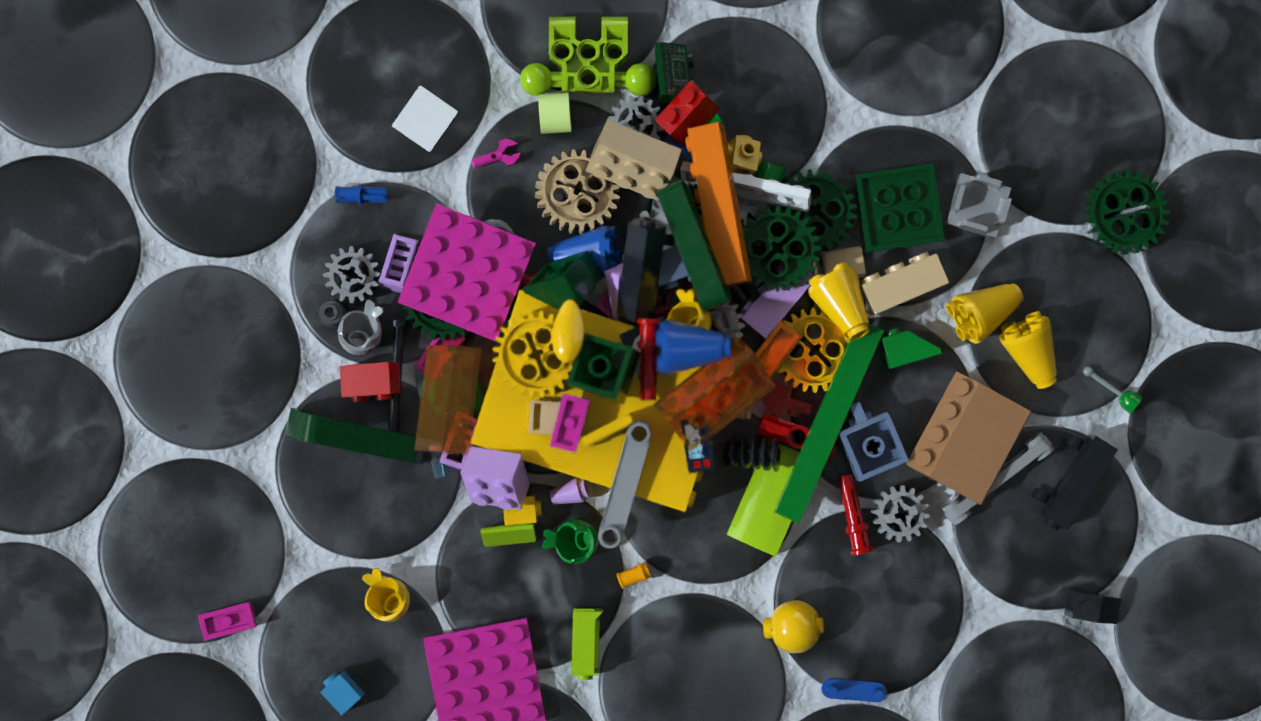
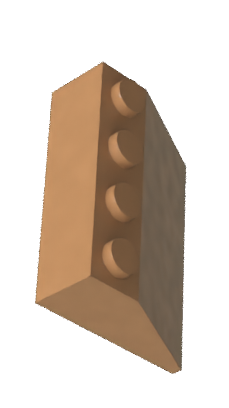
M956 371L906 465L916 472L982 505L1026 424L1031 411Z

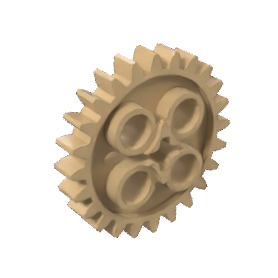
M572 150L571 157H568L563 151L561 153V160L553 156L551 160L552 165L545 163V172L539 171L538 178L542 181H536L535 188L539 189V191L535 192V198L542 199L538 202L537 208H546L543 211L542 217L551 215L550 225L559 222L560 231L565 225L569 226V234H572L574 227L578 228L580 234L583 233L584 227H587L590 231L593 230L595 223L602 227L604 224L602 218L608 221L611 219L612 215L610 212H615L617 209L614 203L619 202L620 196L614 194L619 192L620 186L613 185L614 183L611 181L597 178L593 174L586 172L590 158L586 157L585 150L582 151L581 156H577L575 150ZM572 171L576 173L577 178L568 179L564 173ZM597 182L600 184L601 189L592 190L588 183ZM577 188L580 189L581 192L578 195L573 194ZM560 193L565 195L567 200L558 202L553 196ZM585 204L589 206L591 211L582 213L579 211L578 206Z

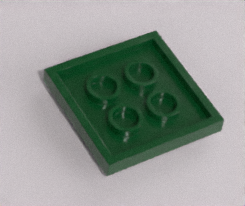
M933 163L854 175L866 253L945 241Z

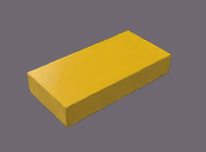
M628 413L580 439L584 446L588 447L633 424V420Z

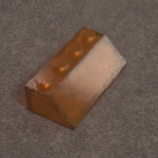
M737 338L731 343L730 358H724L723 361L701 366L656 401L654 406L691 452L698 445L705 443L709 436L710 438L776 386L754 352L740 338ZM686 419L694 430H699L698 434L701 438L697 440V437H695L696 440H693V442H696L692 445L681 430L680 420ZM708 425L709 432L706 434L705 427Z
M456 345L427 346L415 451L467 457L470 447L481 356L480 348Z

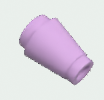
M576 477L550 490L551 501L553 505L585 502V499L590 498L587 480Z

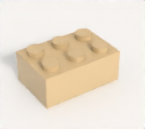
M607 119L594 146L586 172L593 174L597 178L616 183L622 188L638 192L646 198L658 201L657 190L668 185L674 174L682 149Z
M928 252L922 253L909 259L910 265L904 266V263L901 262L884 270L886 275L880 277L878 272L860 280L868 317L949 283L937 253L929 256Z

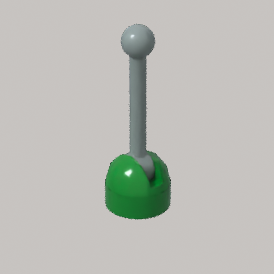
M1086 366L1083 369L1085 376H1091L1118 395L1122 409L1129 414L1134 411L1143 397L1134 391L1121 392L1094 373L1092 367Z

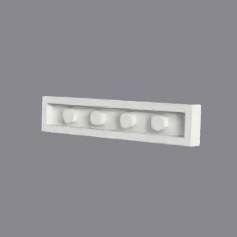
M683 161L680 169L681 179L697 183L696 178L692 177L690 162ZM733 172L738 197L786 208L790 207L791 209L803 212L809 211L811 190L800 185L791 186L773 179L765 180L750 174Z

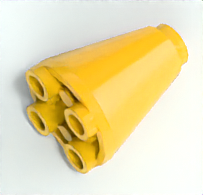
M847 262L840 263L833 268L832 272L826 275H816L809 280L811 287L808 293L810 297L845 336H848L853 341L865 336L869 332L867 327L869 322L858 272L854 267H849Z
M1014 283L1010 285L1003 284L959 294L946 304V310L953 317L957 326V336L962 341L968 339L970 342L977 344L984 341L1019 307L1023 301V293Z
M1037 311L1028 314L1025 320L1018 323L1012 321L1000 327L1002 333L999 335V340L1029 380L1036 384L1038 389L1047 388L1056 383L1057 379L1055 376L1057 375L1050 319L1046 316H1041V313Z

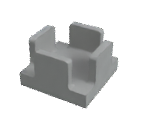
M963 173L959 174L945 224L993 239L997 238L999 228L1005 223L1012 198H1009L1011 188L1003 186V182L983 175L970 176Z

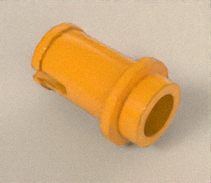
M641 562L636 567L616 573L622 589L643 580L648 582L647 579L652 577L647 563L641 564Z

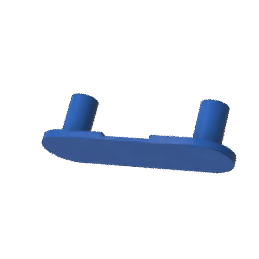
M827 679L821 686L823 695L830 699L881 702L887 695L885 686L879 682Z

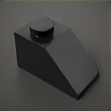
M1069 589L1064 615L1090 622L1117 624L1122 598Z

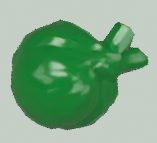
M582 519L568 520L554 532L549 529L543 531V535L546 538L542 544L543 549L556 547L561 559L569 564H578L589 560L598 549L599 539L595 528Z

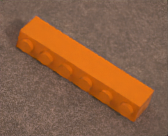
M716 122L689 128V136L685 140L688 152H692L693 162L690 163L692 177L696 178L698 186L695 189V198L697 204H701L702 215L699 217L727 286L752 282L725 127L723 124Z

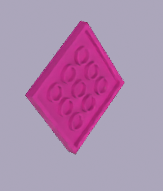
M436 203L398 303L497 342L495 338L500 335L501 328L504 325L536 243Z
M527 617L423 638L439 721H547Z

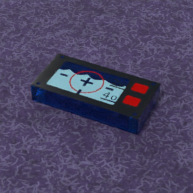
M707 416L680 420L688 473L714 470L715 464Z

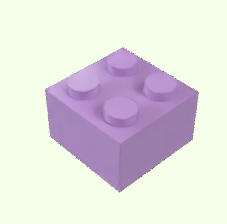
M470 447L461 471L470 501L480 506L492 505L504 510H521L530 486L522 455Z

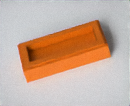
M780 320L749 363L767 377L772 378L803 336Z

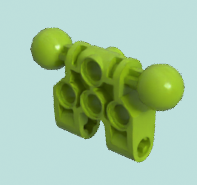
M549 16V58L562 72H550L543 64L533 63L527 65L522 70L519 79L522 89L533 96L545 94L550 87H562V93L584 94L615 93V88H627L634 95L645 96L653 92L657 85L656 72L647 64L639 63L631 66L627 72H615L628 60V17H602L601 39L599 41L591 39L578 41L576 40V17ZM561 49L569 52L568 57L564 59L556 57L555 54ZM587 49H591L596 53L590 59L584 58L581 54ZM616 49L622 55L617 59H612L608 56V53ZM585 75H592L596 79L594 83L589 85L581 81Z

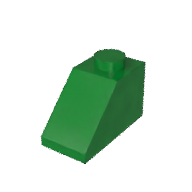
M899 328L884 332L885 337L879 341L887 369L942 354L941 349L909 331L900 333Z

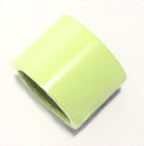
M569 92L538 94L541 134L571 132Z

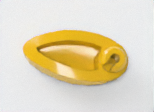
M568 300L562 305L552 330L553 349L558 359L564 363H571L577 357L581 350L584 336L582 315L578 305L572 300Z

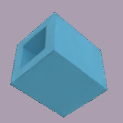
M342 671L339 675L335 672L323 682L326 687L320 692L341 716L365 694L345 671Z

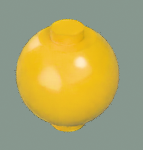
M791 600L780 604L774 610L771 617L764 618V636L766 639L773 638L775 644L783 651L803 653L811 649L818 642L820 634L824 633L823 618H819L817 611L808 603Z

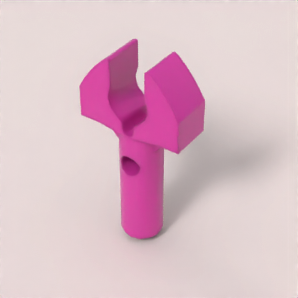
M510 139L498 141L500 146L497 151L473 158L471 160L472 166L479 168L497 161L506 163L507 167L515 165L521 153L519 152L512 156L503 155V153L509 147L518 146L517 142Z

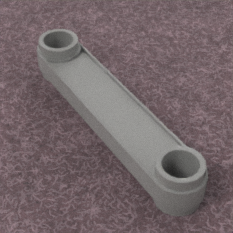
M643 420L634 421L627 430L598 533L600 544L606 548L612 549L617 547L623 538L651 439V427ZM634 427H644L647 430V436L644 439H636L632 435ZM606 530H613L617 533L618 538L615 541L609 542L605 540L603 533Z
M1039 432L1025 442L1026 448L1002 466L987 495L1034 459L1040 461L1054 450L1052 443L1046 435ZM955 496L946 502L941 509L944 511L943 513L947 519L956 525L971 514L969 509L977 503L964 496L961 498Z

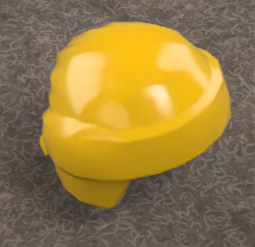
M684 289L677 290L676 293L681 302L670 311L667 320L711 330L712 321L709 311H704L698 298L694 296V290L690 289L688 292Z
M377 567L372 570V575L367 573L362 576V580L371 586L365 597V608L375 619L383 622H394L406 614L410 605V594L405 584L395 578L381 576L380 569Z

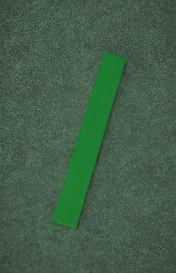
M870 323L867 326L869 332L865 336L857 340H849L775 507L774 513L793 522L800 523L884 332L883 329Z

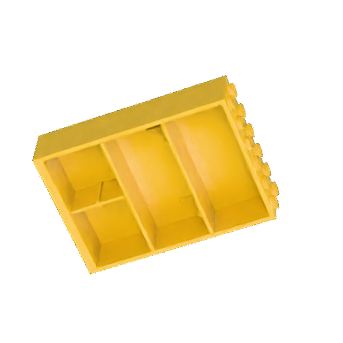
M519 290L510 319L517 324L519 322L518 314L528 319V313L532 311L534 317L538 318L540 311H543L544 319H548L549 315L553 313V322H555L560 309L558 310ZM579 309L584 323V333L623 344L620 334L635 328L634 326ZM542 329L538 331L536 336L538 343L547 344L551 340L549 330ZM527 332L526 337L533 350V353L529 355L530 359L537 360L542 375L547 377L548 373L541 360V355L544 354V351L536 348L531 333ZM523 340L513 342V353L516 355L523 354L526 351V343ZM556 354L550 355L547 359V365L551 369H558L562 364V361L558 359ZM730 357L724 358L720 362L673 374L661 372L657 374V400L651 401L640 400L641 382L636 372H634L625 403L622 404L566 384L567 380L565 379L562 381L564 389L559 388L557 385L554 386L555 395H552L547 389L545 390L544 398H541L539 391H535L534 397L530 398L529 390H526L521 396L519 395V386L510 390L509 387L512 381H501L506 374L504 372L496 373V370L501 366V363L496 362L470 443L490 450L521 454L525 461L611 488L629 426L588 447L584 446L581 439H579L576 453L549 446L552 434L529 433L530 401L561 402L563 393L587 399L590 401L580 438L628 413L633 422L637 420L647 422L652 430L651 439L634 496L685 512L687 506L691 508L693 506L696 492L692 489L695 481L700 482L703 471L688 473L680 420L707 416L709 434L711 430L716 431L721 417L716 414L719 405L722 406L726 402L728 394L724 389L727 380H733L737 365L733 364L734 358ZM526 365L522 370V375L525 379L532 380L537 375V369L534 365ZM535 403L533 430L540 431L541 404ZM698 423V434L701 439L697 440V437H695L696 440H693V442L696 441L697 444V441H700V444L703 445L702 455L705 456L706 454V457H708L709 451L704 423ZM636 426L632 430V435L636 439H644L647 436V430L642 426Z

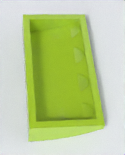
M767 439L768 445H771L773 440ZM778 443V446L781 449V461L778 472H775L773 467L769 471H765L762 466L759 470L754 469L726 534L775 557L781 547L791 520L774 513V510L800 453Z

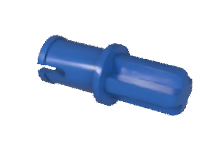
M359 184L358 187L336 186L334 196L338 198H335V202H356L359 205H363L364 202L385 203L388 200V190L385 187H364L363 184Z

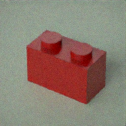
M690 81L655 121L670 136L685 147V138L689 136L688 129L705 125L720 107Z
M399 362L340 366L341 397H351L352 402L367 401V396L376 395V400L392 399V394L401 393Z

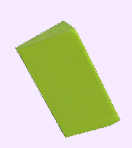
M535 523L483 527L481 529V536L484 546L491 547L535 542Z

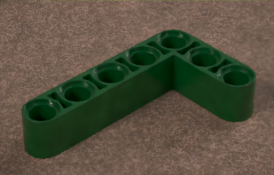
M681 179L658 189L657 196L698 300L704 311L707 312L731 302V295L696 207L701 206V204H697L695 198V189L698 188L697 183Z
M296 408L290 409L285 434L301 441L423 465L428 438L328 418Z

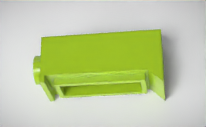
M574 608L572 675H577V679L591 680L593 676H598L599 669L595 668L599 667L600 618L597 617L603 612V609Z

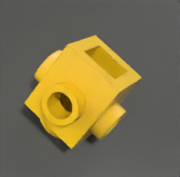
M736 135L727 143L732 172L753 175L762 160V152H760L761 142L753 140L748 135Z

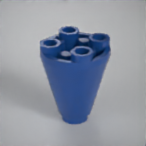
M602 226L559 241L554 246L548 247V262L587 250L601 276L606 278L605 271L623 263L621 248L617 249L616 243L618 241V229L616 226Z
M673 320L660 322V330H657L656 335L657 346H662L661 356H658L657 361L658 372L673 374L720 362L724 358L731 357L730 336H724L720 332Z

